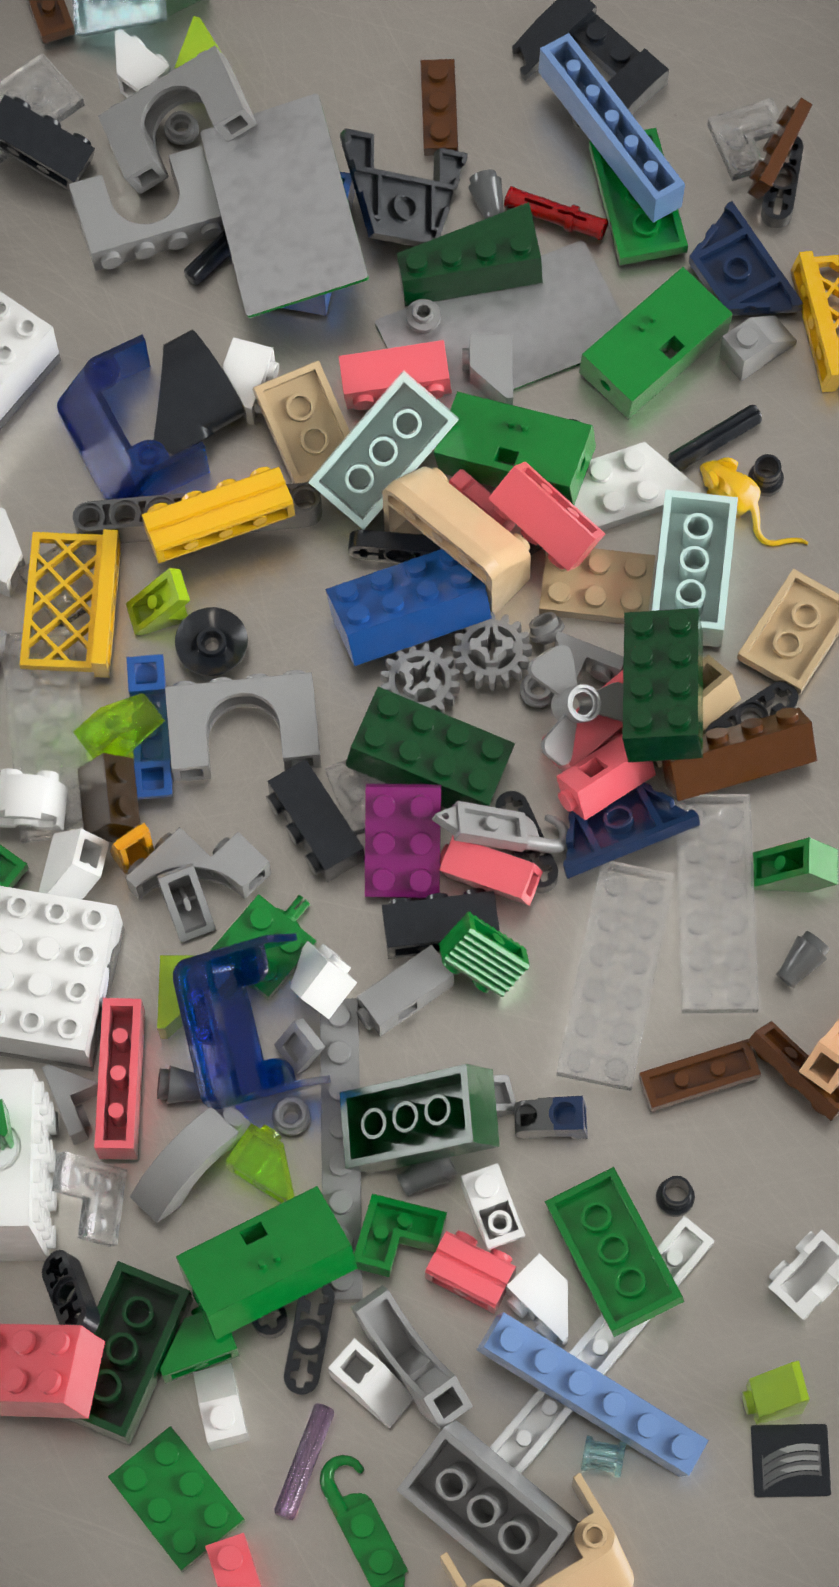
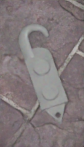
M457 801L453 807L436 813L432 818L435 823L452 833L455 841L523 852L526 849L555 854L567 849L566 835L568 827L562 820L552 815H545L544 819L557 828L559 832L558 839L539 837L534 822L525 816L524 812Z

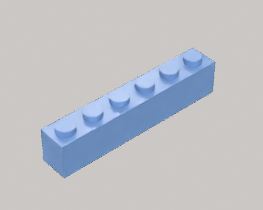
M570 33L540 48L539 74L650 220L655 222L681 208L685 183Z
M504 1312L495 1317L477 1348L478 1352L678 1477L690 1475L709 1441Z

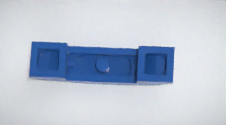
M163 654L126 657L138 800L173 797Z

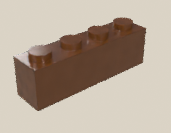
M799 707L783 708L774 715L763 718H749L742 721L741 724L729 728L711 729L703 735V758L662 761L666 787L677 801H682L816 762L817 754L812 721Z

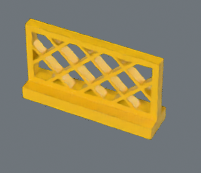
M813 251L799 252L790 271L796 293L803 302L801 313L822 393L833 392L839 386V338L836 334V329L839 326V312L829 306L827 299L831 294L839 298V287H837L839 285V277L833 284L821 276L819 268L830 267L839 273V255L814 257Z
M103 529V535L51 532L32 533L20 669L94 672L95 677L110 678L121 554L118 530ZM40 543L56 544L62 552L47 563L39 554ZM82 545H96V555L85 564L73 554ZM69 557L79 569L63 580L53 568ZM38 563H40V564L43 566V567H42L41 569H39V570H38ZM92 567H94V575L90 571ZM49 573L59 585L44 596L36 588V583ZM85 574L93 582V588L80 597L70 585ZM66 590L76 602L60 613L50 601ZM35 595H36V596L38 597V599H39V601L36 602V603H35ZM90 600H91V608L86 604V603H87L88 601H90ZM46 606L56 618L40 629L33 621V615ZM82 607L90 616V621L77 631L67 618ZM62 623L73 635L57 647L47 634ZM32 629L36 632L33 637H31ZM87 633H88V642H87V640L83 637V636L86 635ZM41 639L53 650L44 659H29L30 648ZM79 641L87 649L86 661L69 660L63 652Z

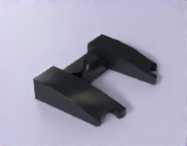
M556 0L512 46L513 55L522 52L526 65L520 68V75L526 81L539 70L540 48L570 33L583 52L612 77L607 83L631 114L636 112L668 84L669 69L647 49L644 48L639 52L596 14L597 6L590 0ZM573 118V124L580 127Z

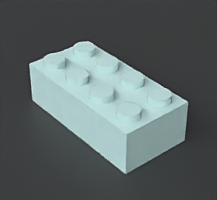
M403 370L315 472L308 483L364 530L383 508L382 491L393 480L415 471L459 419Z
M666 489L652 611L698 608L703 630V646L721 647L738 497Z

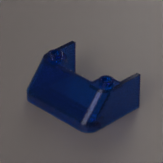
M143 334L92 357L57 402L59 418L104 500L164 495L210 473L206 447L203 442L171 457L165 447L155 440H144L131 446L102 394L103 391L113 387L117 382L151 367L146 340Z
M296 933L264 935L183 959L175 966L173 984L199 1095L207 1107H212L213 1109L229 1108L331 1083L330 1075L296 1080L291 1064L285 1059L271 1058L264 1060L247 987L260 983L268 973L269 964L266 949L297 941Z

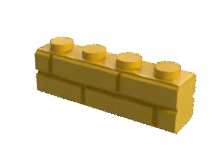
M278 466L273 469L260 467L251 472L250 477L238 481L235 479L223 480L216 485V489L204 493L201 491L189 492L182 497L181 501L170 505L167 503L155 504L147 510V513L142 514V519L158 564L293 517L295 516L293 499L286 486L280 467Z

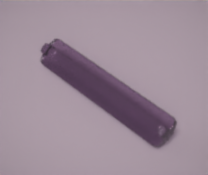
M318 1403L314 1405L275 1505V1514L284 1519L293 1520L296 1516L334 1417V1410L326 1405Z

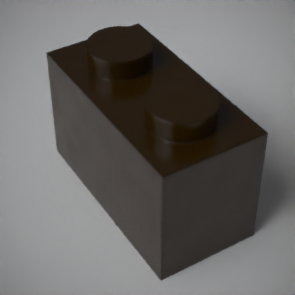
M102 753L77 769L83 829L108 842H116L117 839L138 825H141L133 758Z

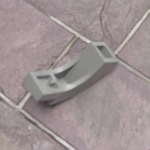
M229 1102L216 1110L212 1107L208 1108L188 1124L157 1156L137 1183L130 1198L158 1223L180 1208L188 1193L204 1172L222 1155L249 1138L255 1126Z

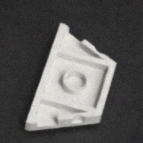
M642 442L591 459L574 506L604 531L663 511L666 489L694 493L702 492L700 487L646 442Z

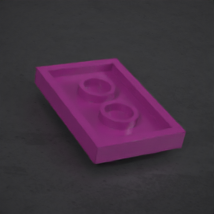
M366 783L365 897L426 898L428 895L440 893L441 826L435 823L432 818L436 813L441 812V785Z

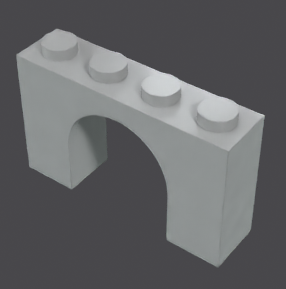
M216 46L202 51L195 58L178 68L172 69L167 75L141 88L137 93L124 101L114 104L109 110L98 116L124 178L139 194L169 177L156 147V133L162 119L173 108L187 102L203 103L213 126L228 142L257 125L229 61Z
M202 146L168 155L171 174L179 194V200L175 209L167 217L155 223L137 224L122 218L112 206L102 175L69 184L72 202L95 271L114 269L121 263L135 259H148L156 253L169 249H182L188 244L200 240H213L225 230L210 169Z
M290 670L278 676L252 674L246 679L238 680L219 677L212 679L208 683L195 684L192 681H180L173 686L165 687L171 767L175 782L211 779L209 734L211 728L221 715L238 707L261 709L276 721L281 733L285 770L304 759L307 760L311 768H321L312 672L304 673L301 670Z

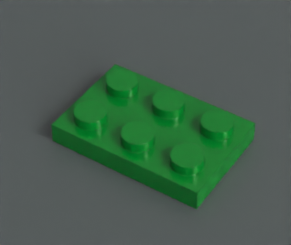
M171 1426L108 1476L182 1573L207 1553L206 1545L223 1540L245 1522L242 1515Z

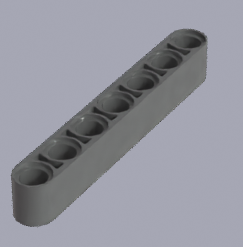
M309 483L286 484L293 499L295 516L250 532L314 526L322 517L320 492ZM187 493L81 503L73 511L72 518L76 533L103 535V529L118 530L121 544L149 541L144 528L142 514L147 513L151 506L158 503L170 505L179 502ZM301 502L313 503L310 508L298 507ZM125 517L134 518L129 524L119 523ZM87 521H98L93 527L83 526Z

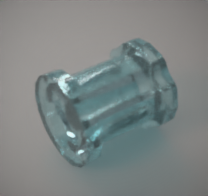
M587 1435L580 1471L587 1472L591 1468L612 1472L614 1477L620 1478L626 1443L619 1442L616 1445L595 1441L593 1436Z

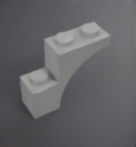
M179 827L173 834L167 833L162 836L156 843L155 850L146 859L140 858L135 861L129 868L128 875L125 878L129 890L140 899L151 890L159 887L158 875L193 863L198 879L210 880L225 885L245 899L271 875L269 861L239 832L231 839L226 837L221 840L214 848L213 855L210 857Z
M382 1285L350 1307L381 1362L405 1384L419 1411L425 1418L439 1429H443V1427L473 1407L456 1375L424 1343L399 1308L389 1289Z

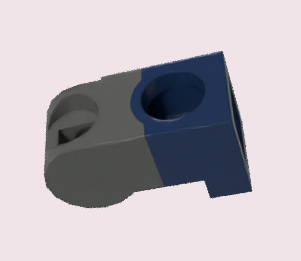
M583 1095L538 1098L535 1100H523L514 1104L515 1135L517 1137L526 1139L544 1137L588 1139L587 1107Z

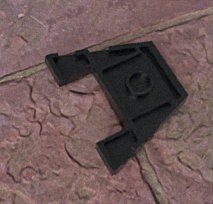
M345 128L340 133V140L368 237L410 246H417L440 237L450 210L449 204L453 192L457 190L460 181L459 175L462 167L466 164L468 153L444 148L437 149L434 152L433 180L374 168V134Z

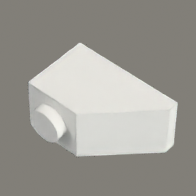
M232 1363L193 1372L198 1403L210 1449L215 1450L250 1441Z

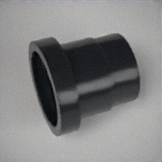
M764 454L758 457L755 465L751 467L748 473V477L758 485L760 496L764 497L778 493L784 481L781 462L776 456L771 454ZM763 469L771 470L774 473V475L765 476L762 475L759 471Z
M672 1176L659 1185L656 1192V1203L664 1214L671 1217H680L687 1214L693 1207L695 1193L686 1178ZM671 1186H679L684 1189L687 1197L682 1201H673L668 1198L665 1191Z

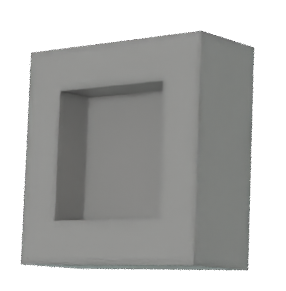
M303 1018L294 1021L274 1044L296 1074L305 1071L325 1049V1045Z

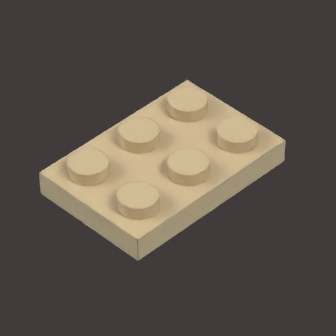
M319 360L255 386L252 389L293 483H308L315 472L350 433Z
M594 548L578 567L567 571L565 568L560 569L552 564L546 552L539 605L540 615L553 612L557 617L624 624V613L649 611L655 555Z
M793 568L738 652L737 660L776 682L783 681L795 687L800 695L839 635V594Z

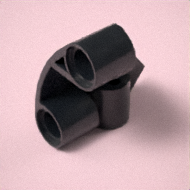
M193 329L163 344L160 390L152 446L175 455L214 435L213 432L246 415L244 406L225 372Z

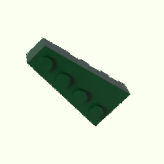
M529 202L397 253L399 277L405 306H409L412 302L419 299H428L434 302L543 283L541 254Z

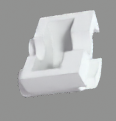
M2 769L0 771V827L16 828L18 825H29L39 830L64 831L68 788L59 782L60 775L52 771H39L37 775L23 774L17 769Z
M822 1229L817 1235L810 1231L796 1246V1249L800 1252L797 1258L791 1264L783 1260L769 1275L773 1282L768 1287L802 1319L807 1318L810 1312L816 1306H819L839 1285V1245Z

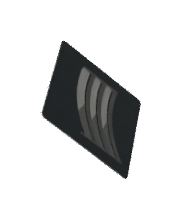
M826 1424L751 1426L755 1497L831 1495L828 1429Z

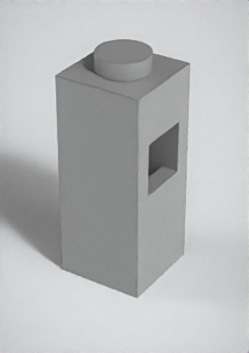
M430 945L358 995L359 1010L356 1013L368 1030L374 1027L381 1037L454 986V973L450 972L443 965L441 956Z

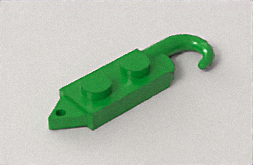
M339 1455L331 1458L325 1463L320 1472L319 1482L321 1490L370 1587H405V1575L409 1571L372 1499L362 1493L342 1496L335 1483L334 1474L339 1467H353L359 1474L364 1472V1467L359 1460L352 1456Z

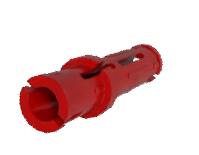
M510 186L505 196V208L512 209L529 202L533 217L562 226L566 232L572 233L574 230L597 238L600 241L606 233L608 219L580 210V206L573 204L569 207L517 189L514 186Z

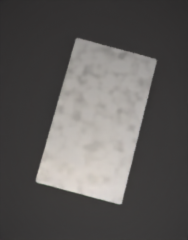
M312 94L254 113L253 116L257 125L229 142L215 127L201 131L226 237L248 318L369 279L318 94Z
M580 240L541 256L543 283L434 301L440 308L441 321L430 333L420 334L409 327L406 321L407 308L377 319L375 325L387 349L444 340L452 394H445L438 400L450 410L457 391L488 399L470 383V369H463L462 348H469L470 334H512L514 391L580 365L582 353L621 321L623 316L586 243ZM420 312L417 315L420 317H427L429 313Z

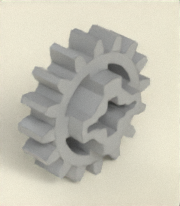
M491 612L492 619L463 628L464 634H455L456 646L452 647L453 658H456L455 668L459 669V671L464 670L463 680L465 682L475 678L476 688L480 689L485 682L489 683L491 691H495L496 683L501 682L505 688H509V678L513 677L518 681L522 679L521 669L528 670L530 661L527 657L532 656V645L528 644L530 642L529 633L521 632V622L517 621L510 625L509 615L504 614L501 620H495V614ZM494 643L495 653H493V660H490L489 650H491V644Z
M425 643L422 650H417L414 645L409 647V652L406 654L402 650L397 651L396 661L387 658L386 668L388 671H381V681L385 683L381 685V688L445 714L444 704L454 706L455 697L452 694H458L460 691V683L456 682L459 680V669H452L454 666L452 656L442 659L443 649L441 647L433 653L429 650V643ZM438 670L444 677V686L441 684V680L436 678ZM396 679L400 681V685L404 686L402 695L396 687Z

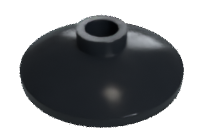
M217 607L202 608L192 612L181 622L175 635V648L180 661L192 672L204 676H217L231 671L242 661L248 647L247 631L242 621L232 612ZM209 643H217L219 645L218 649L213 651L207 650L206 646Z

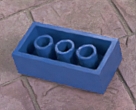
M443 549L325 589L333 622L354 666L492 619L484 583Z

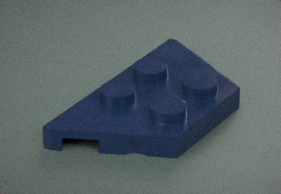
M733 201L727 203L721 217L715 224L711 225L705 234V239L696 246L689 256V264L705 288L733 313L732 316L801 311L803 307L802 300Z
M646 782L587 820L571 811L568 817L570 827L566 835L567 854L566 860L563 862L565 875L569 879L700 825L699 815L693 809L687 812L675 805L674 798L663 792L653 790L652 786Z

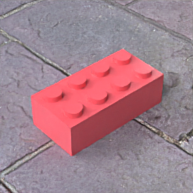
M0 1324V1416L89 1419L105 1341L82 1325Z

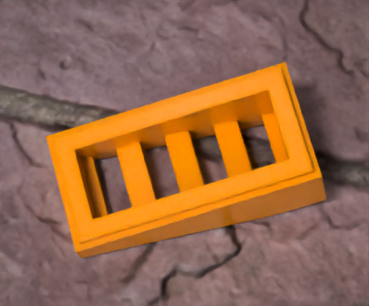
M145 823L138 825L113 843L110 849L111 856L124 874L128 872L135 861L140 858L146 859L154 851L149 828Z

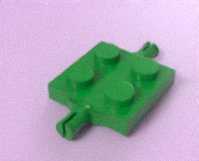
M258 894L210 950V954L224 964L230 974L216 992L220 996L223 995V998L229 1001L237 989L244 985L256 990L269 1000L297 968L302 949L307 941L314 946L317 943L297 922V919L310 906V903L306 899L303 901V897L298 895L286 911L274 907Z

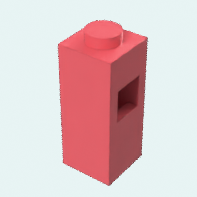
M622 735L556 776L560 789L558 793L559 801L568 812L573 811L584 820H587L654 777L656 773L653 761L628 762Z
M453 835L450 843L446 844L440 853L441 866L439 871L448 878L476 888L485 889L487 892L494 891L496 895L528 906L532 902L543 873L533 862L483 845L455 841Z

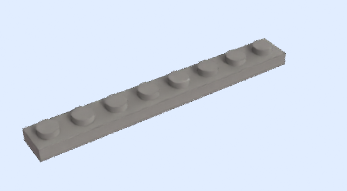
M358 998L344 999L330 1019L320 1013V1040L325 1045V1049L321 1052L322 1195L348 1238L353 1253H355L362 1229L361 1171L345 1169L339 1092L360 1088L359 1017L356 1013L359 1010ZM356 1269L328 1283L334 1292V1303H355L363 1299L362 1270ZM323 1294V1302L327 1303L328 1296Z

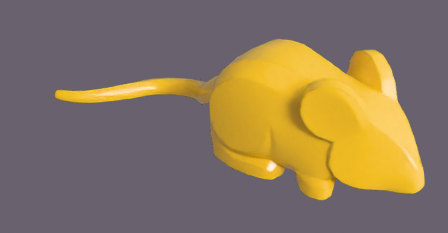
M724 457L700 465L704 485L708 488L707 494L738 497L736 518L739 519L750 510L753 520V531L761 543L767 546H779L796 542L808 544V541L802 538L768 540L761 534L760 512L757 504L760 497V489L750 477L736 471L738 467L736 460Z

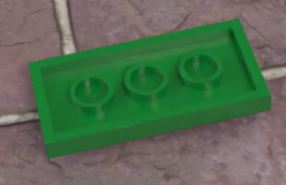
M657 128L644 130L663 154ZM589 140V151L619 266L687 253L688 243L679 210L677 209L652 222Z
M614 1167L544 1201L613 1337L685 1302Z

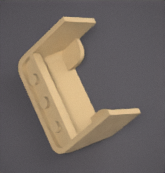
M424 466L393 480L382 491L385 531L394 532L405 520L409 521L486 585L490 611L494 612L495 615L530 580L531 555L528 551L530 549L529 543L517 533L511 534L453 487L440 469L436 467L431 469Z
M581 1473L573 1476L571 1487L589 1515L577 1524L574 1531V1543L582 1559L535 1587H632L634 1583L633 1571L615 1531ZM448 1552L440 1556L441 1566L453 1587H467ZM483 1579L470 1587L505 1586L495 1579Z

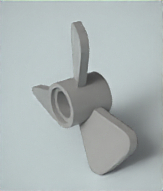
M565 645L554 646L529 663V675L555 694L552 698L551 709L558 721L543 738L541 748L544 755L557 765H566L571 761L577 723L589 722L598 715L623 722V684L620 682L611 683L597 691L589 685H578L573 654L569 647ZM574 697H576L579 701L580 707L578 713L575 711L573 707Z

